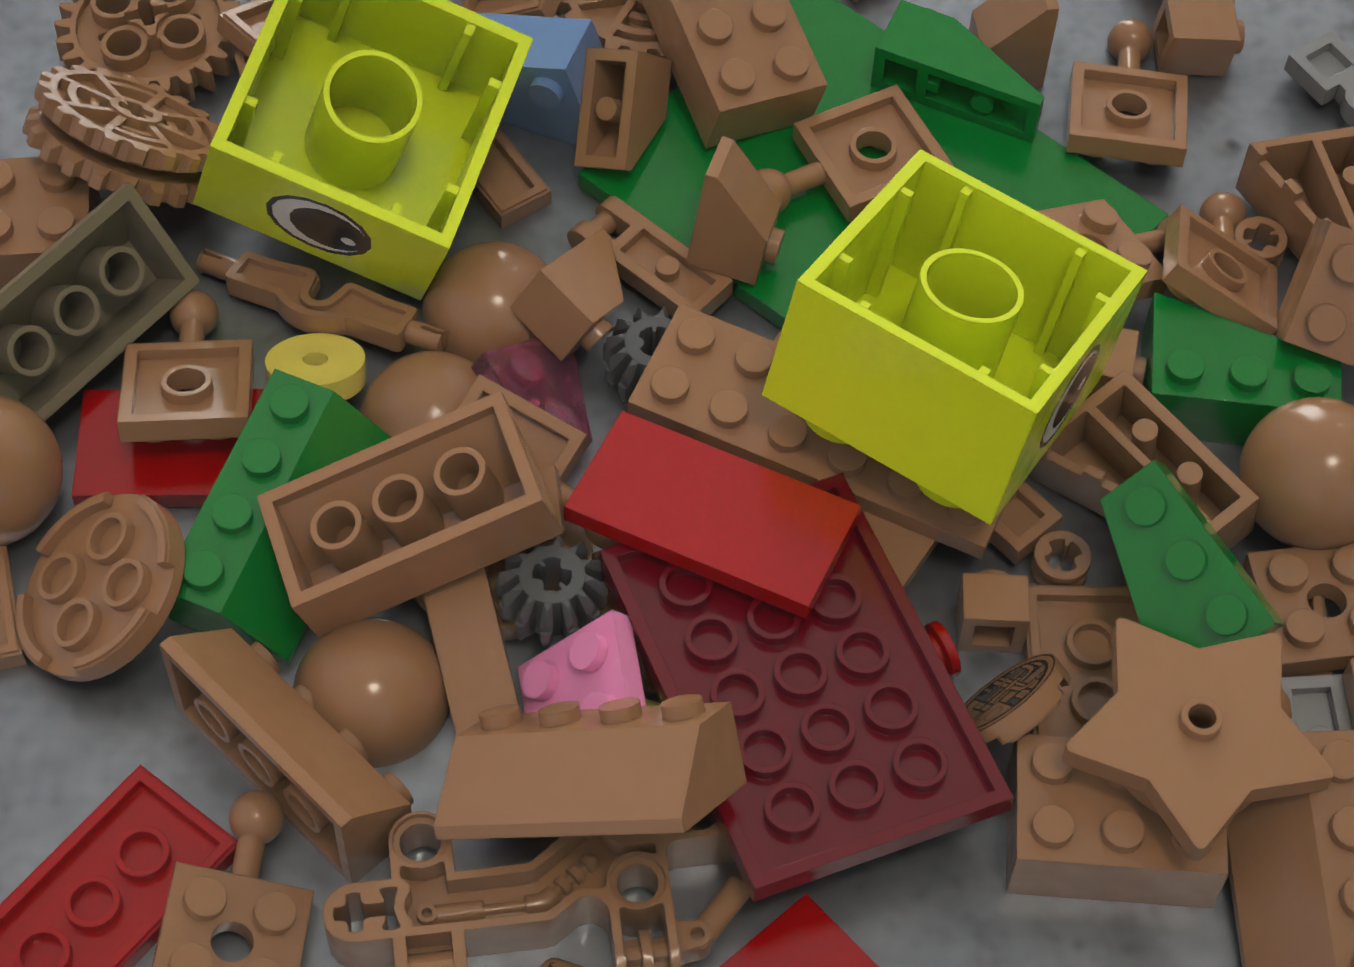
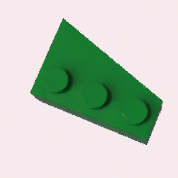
M1154 292L1142 332L1141 357L1147 358L1142 385L1201 442L1244 446L1254 427L1271 411L1288 402L1307 397H1328L1342 400V368L1340 361Z
M1156 460L1151 461L1100 499L1141 625L1197 648L1274 633L1285 625L1166 465Z

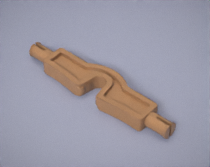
M204 248L203 253L200 252L196 261L197 272L225 280L229 295L278 311L279 315L287 323L299 330L308 333L348 335L394 352L402 351L407 343L428 351H443L447 348L449 336L447 329H440L418 321L417 309L415 307L389 299L356 283L343 285L325 300H315L318 291L321 289L320 277L312 268L274 260L251 251H244L238 259L217 253L209 248Z

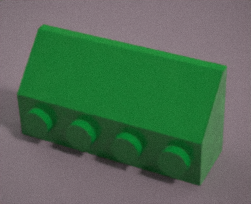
M274 369L184 541V574L178 596L168 615L170 620L200 632L232 628L249 645L255 641L259 642L271 653L276 662L290 666L309 626L291 607L257 496L392 437L336 392Z

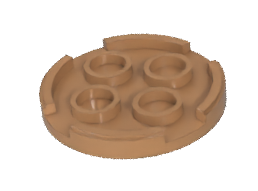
M108 491L86 499L63 515L49 529L35 550L42 555L32 572L26 592L18 594L16 598L15 621L21 648L26 656L38 667L63 680L74 682L102 678L133 660L152 641L165 623L181 587L185 566V546L181 529L173 515L165 507L144 494L113 495Z

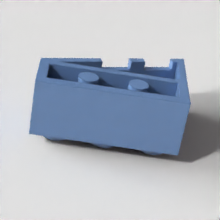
M478 13L534 38L501 122L576 146L587 47L603 48L593 21L591 19Z

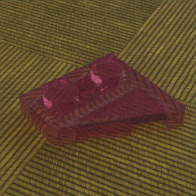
M534 338L484 352L471 366L477 377L480 374L587 434L591 440L590 444L593 442L574 352L563 361H560L539 338Z

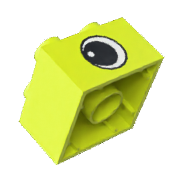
M274 0L210 144L193 204L421 301L451 247L534 38L449 0Z
M920 149L797 280L762 396L805 419L807 425L822 438L839 444H848L914 481L920 490L936 503L950 508L963 509L991 525L1100 381L1148 270Z

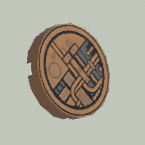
M1053 653L1038 654L1000 673L981 687L964 704L984 742L988 743L997 738L1003 746L1008 742L1013 743L1040 724L1059 705L1064 693L1058 685L1060 684L1061 687L1069 686L1071 676Z

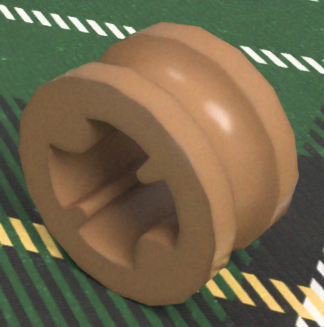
M1253 216L1240 221L1235 228L1234 239L1277 268L1279 267L1287 247L1288 237L1285 229L1278 222L1268 217ZM1253 242H1260L1266 246L1263 248V251L1251 248Z
M1058 530L1045 534L1035 545L1034 556L1031 560L1030 574L1033 582L1036 585L1083 586L1091 566L1092 553L1089 545L1082 537L1069 531ZM1061 555V562H1064L1066 557L1073 562L1071 571H1060V564L1055 569L1049 565L1050 557Z

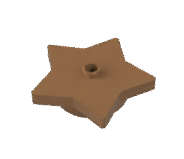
M1120 617L1116 620L1111 637L1113 697L1068 741L1062 756L1064 764L1123 785L1139 802L1161 816L1192 861L1201 860L1234 817L1252 802L1327 790L1335 773L1333 768L1281 708V635L1278 633H1268L1197 648L1129 619Z

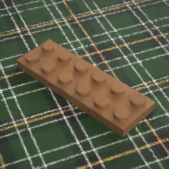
M681 303L679 304L628 400L627 413L806 484L843 473L857 502L861 505L862 511L982 560L1004 508L993 523L989 525L963 509L950 508L936 503L920 490L917 483L848 444H839L822 438L807 425L805 419L762 396L778 342Z

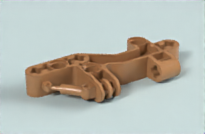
M415 811L405 814L397 820L390 830L388 846L391 878L354 882L340 886L325 901L322 918L331 955L339 964L345 967H468L467 957L553 947L577 927L585 924L597 925L608 934L613 967H681V965L699 961L709 956L712 951V944L749 899L750 893L741 875L739 878L730 877L697 920H675L669 877L671 870L735 862L712 811L704 818L713 825L704 830L689 829L685 833L561 836L531 862L455 871L452 840H436L433 825L436 814L428 811ZM419 847H430L438 851L431 859L422 862L413 861L406 857L409 852ZM631 887H643L650 890L654 896L644 902H631L625 899L621 893ZM395 915L397 929H389L387 916ZM363 921V930L351 932L352 922ZM659 930L663 933L661 937H650V934ZM623 935L637 937V939L624 941Z

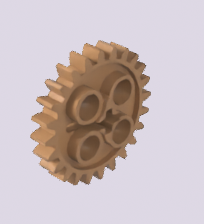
M72 0L73 3L67 2L60 3L59 5L62 19L54 22L57 34L55 41L60 61H63L64 67L70 70L71 65H81L92 71H95L96 67L104 68L112 74L119 76L125 73L136 77L141 83L147 85L154 83L164 88V92L172 96L182 94L190 102L196 101L194 91L196 86L200 85L211 91L216 89L213 73L221 76L231 75L229 60H235L234 51L238 48L217 31V23L220 13L241 6L240 1Z

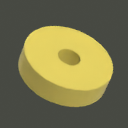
M310 333L294 336L276 344L265 357L267 383L274 369L330 389L344 400H348L358 394L367 381L366 357L363 348L355 341L336 334Z

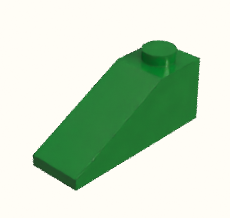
M904 0L900 1L875 47L870 86L883 90L897 84L909 100L1033 143L1037 135L1044 96L957 19L938 13L930 8H924Z

